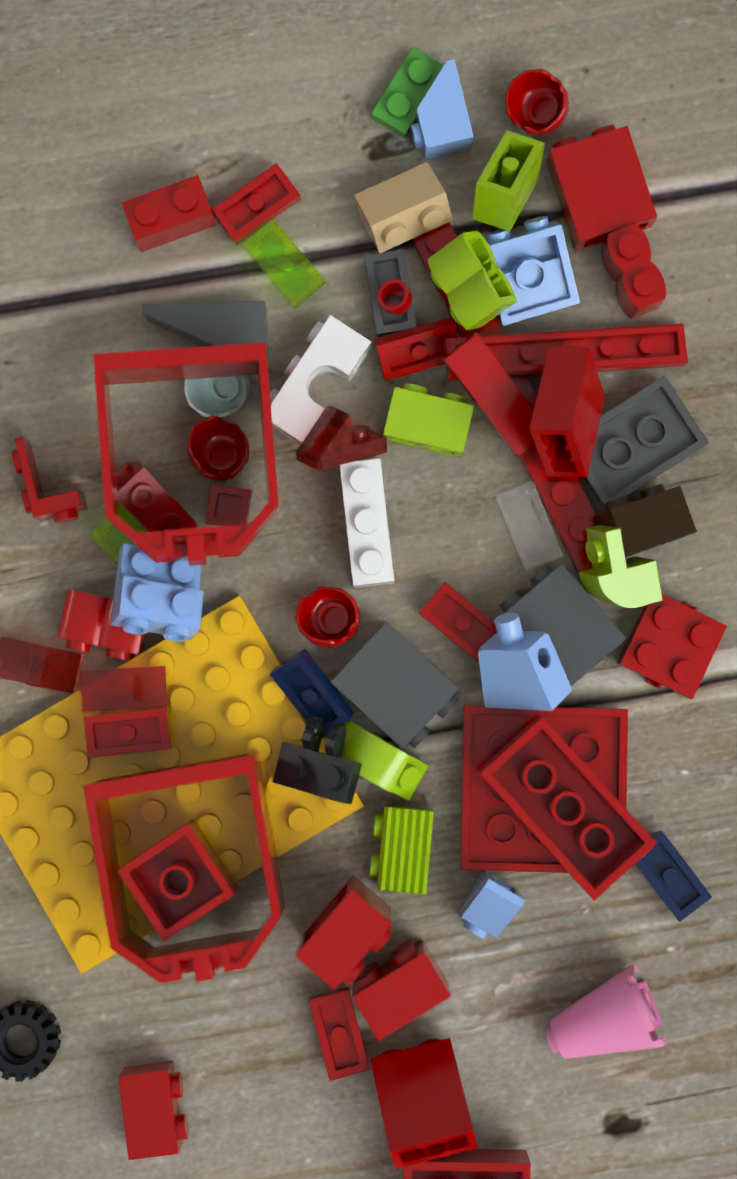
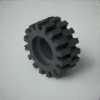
M20 1000L13 1002L9 1006L6 1005L0 1010V1071L3 1073L1 1078L9 1080L11 1077H15V1082H22L27 1077H29V1080L33 1079L40 1072H43L56 1057V1052L61 1044V1040H58L61 1029L60 1026L56 1027L54 1021L57 1019L52 1013L49 1016L45 1012L47 1007L41 1004L37 1007L34 1006L35 1001L27 1000L25 1003H21ZM17 1025L29 1027L35 1033L37 1039L34 1052L26 1056L14 1054L8 1048L6 1042L7 1033L10 1028Z

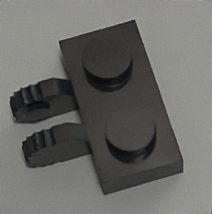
M313 716L306 722L305 731L302 736L303 747L291 743H282L272 782L344 804H352L362 763L341 758L347 734L346 725L338 722L333 723L331 728H329L328 737L324 745L326 753L319 752L324 722L322 718Z

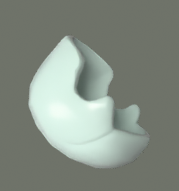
M247 375L187 379L184 381L183 392L189 406L200 415L207 418L211 416L224 417L238 412L249 398L250 381Z

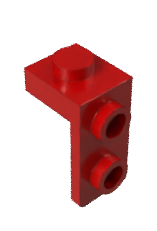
M24 437L15 439L17 450L11 452L12 460L17 474L23 473L26 489L21 490V497L27 513H32L33 517L40 521L54 518L55 523H64L78 519V512L88 510L85 495L79 490L44 498L31 443Z
M138 460L132 466L127 462L116 471L118 501L149 532L197 528V522Z

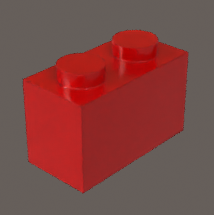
M199 175L121 202L134 239L141 252L216 226Z
M173 1061L124 1067L118 1077L128 1159L136 1160L179 1154L183 1140L188 1139L186 1114H179L178 1098H183L181 1072L174 1073Z

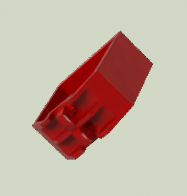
M266 342L93 354L106 519L156 563L173 562L179 558H188L190 566L206 565V556L218 555V558L240 556L277 513L279 505ZM258 375L267 505L250 524L137 533L119 517L109 385Z
M259 752L96 780L83 785L110 948L159 983L182 980V974L195 972L197 982L212 980L219 967H224V972L245 969L276 926L285 909ZM248 774L271 913L259 929L154 947L130 930L123 882L117 871L120 865L108 798Z

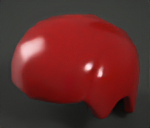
M524 70L511 80L505 93L506 113L512 122L527 134L532 136L551 134L563 124L569 111L568 92L561 81L547 70Z
M211 416L197 422L188 435L187 453L191 465L205 478L215 481L234 479L242 473L249 462L250 443L237 424L223 421L218 416Z
M320 586L306 597L300 598L295 620L301 634L313 645L332 648L343 645L355 635L360 625L361 614L354 597L342 588Z

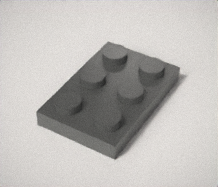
M665 375L612 408L600 418L588 478L584 479L604 510H606L605 503L631 494L709 443Z

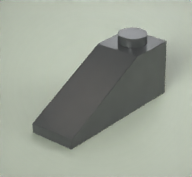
M265 301L142 304V313L147 321L201 346L266 342L268 357V321Z

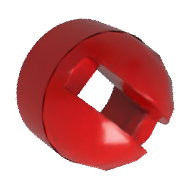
M391 279L381 285L377 293V300L387 313L401 315L407 312L411 306L412 293L403 281ZM391 295L402 300V302L397 304L389 301L388 298Z

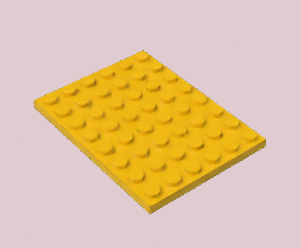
M240 595L202 617L200 630L191 640L174 642L165 639L0 737V834L81 974L117 953L110 948L83 785L96 780L259 752L277 858L364 806L356 790L352 804H344L272 782L282 743H291L303 747L302 736L305 731L306 721L271 677L270 673L281 663ZM168 707L172 749L95 758L87 757L83 717ZM324 736L321 739L319 752L326 753L324 746L326 739ZM248 774L108 798L120 868L193 819L235 883L263 866ZM122 879L130 930L143 938L155 931V928Z

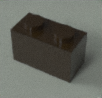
M659 484L640 491L642 499L630 502L628 495L605 503L607 511L593 517L596 526L605 525L620 528L625 558L697 532L681 486L665 491L663 484Z

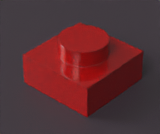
M211 484L205 524L209 526L247 524L252 490Z

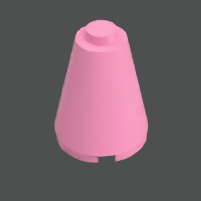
M637 965L625 968L550 1019L551 1028L546 1029V1037L554 1054L560 1052L564 1059L654 1049L667 1045L666 1035L660 1038L657 1035L656 1028L663 1026L651 991L646 981L638 983L633 975L641 972Z

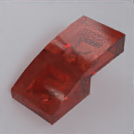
M165 666L79 671L81 712L167 707Z

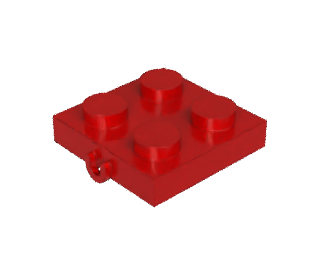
M662 594V601L643 607L617 664L645 677L644 682L660 689L663 686L693 700L727 626L698 612L697 607L691 606L685 601L680 603Z

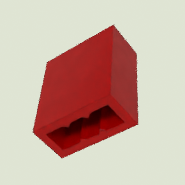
M607 125L593 131L591 137L577 141L576 137L565 138L556 142L553 145L554 148L549 151L546 163L575 251L604 243L608 233L634 223L642 230L649 229L657 219L628 125L615 129L614 125Z
M570 345L566 347H549L529 428L547 476L588 478L605 399L589 347Z
M437 1038L428 1039L416 1047L405 1050L390 1049L384 1051L378 1057L370 1058L388 1147L396 1169L478 1148L450 1038L443 1040Z

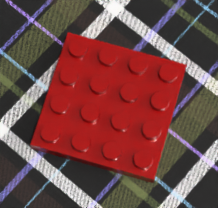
M463 705L460 870L568 873L477 770L537 716H541L627 810L628 709L555 707L552 711Z

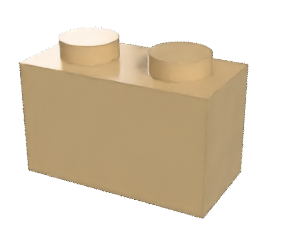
M428 162L354 195L362 223L379 253L453 221L446 192Z

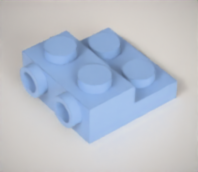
M547 216L524 222L525 230L510 234L509 231L498 229L485 234L487 243L495 256L497 266L511 284L517 303L498 315L502 326L580 303L562 225L556 221L549 222Z
M123 543L119 549L111 625L123 627V630L130 634H146L151 632L162 634L169 641L183 642L188 639L191 640L200 630L204 591L199 590L202 565L190 566L188 558H179L173 562L156 563L136 545Z

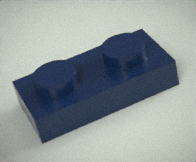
M306 649L279 664L270 673L271 677L306 722L313 716L323 719L324 728L322 736L329 732V728H331L333 723L343 724L352 717L353 710Z
M658 830L651 836L657 844L635 865L674 917L680 922L711 899L712 896L664 832Z

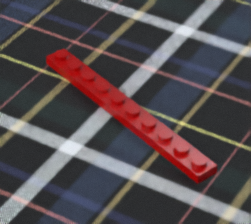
M450 222L411 239L430 278L431 270L428 258L457 237ZM434 284L449 316L452 317L447 294ZM497 316L484 326L471 330H466L453 319L459 337H470L474 333H477L478 336L506 335ZM511 378L534 409L537 396L528 378ZM534 444L519 457L577 573L593 568L592 563L586 554V542L588 541L586 528L596 526L593 518L596 514L577 477L547 476Z

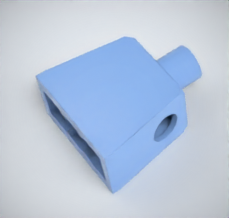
M510 612L496 617L494 623L497 633L485 642L478 652L485 707L552 711L572 689L550 636L544 631H523L517 613Z

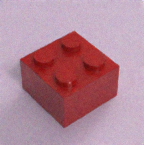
M194 819L117 870L163 942L235 895L239 889Z
M412 940L400 944L390 952L393 956L390 960L380 966L376 961L368 964L357 976L358 979L353 982L352 999L378 1041L451 997L448 981L423 940L416 944Z

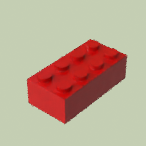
M537 716L477 770L594 901L657 844L541 716Z

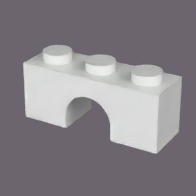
M331 315L324 324L318 321L306 340L310 346L302 357L296 355L291 360L284 373L288 379L280 391L274 388L270 392L272 427L305 449L327 417L326 409L314 402L308 394L312 380L322 373H335L350 382L371 351L370 340Z
M378 458L339 463L353 587L361 588L394 584L381 460Z

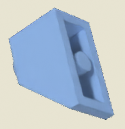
M455 59L446 61L417 108L416 123L410 125L415 149L422 148L425 160L472 149L474 136Z
M482 871L459 911L461 918L466 920L463 927L483 939L487 933L498 938L521 909L525 899L518 889L489 872Z

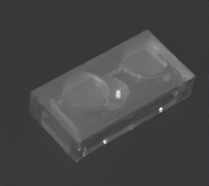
M533 480L494 496L524 572L563 556Z

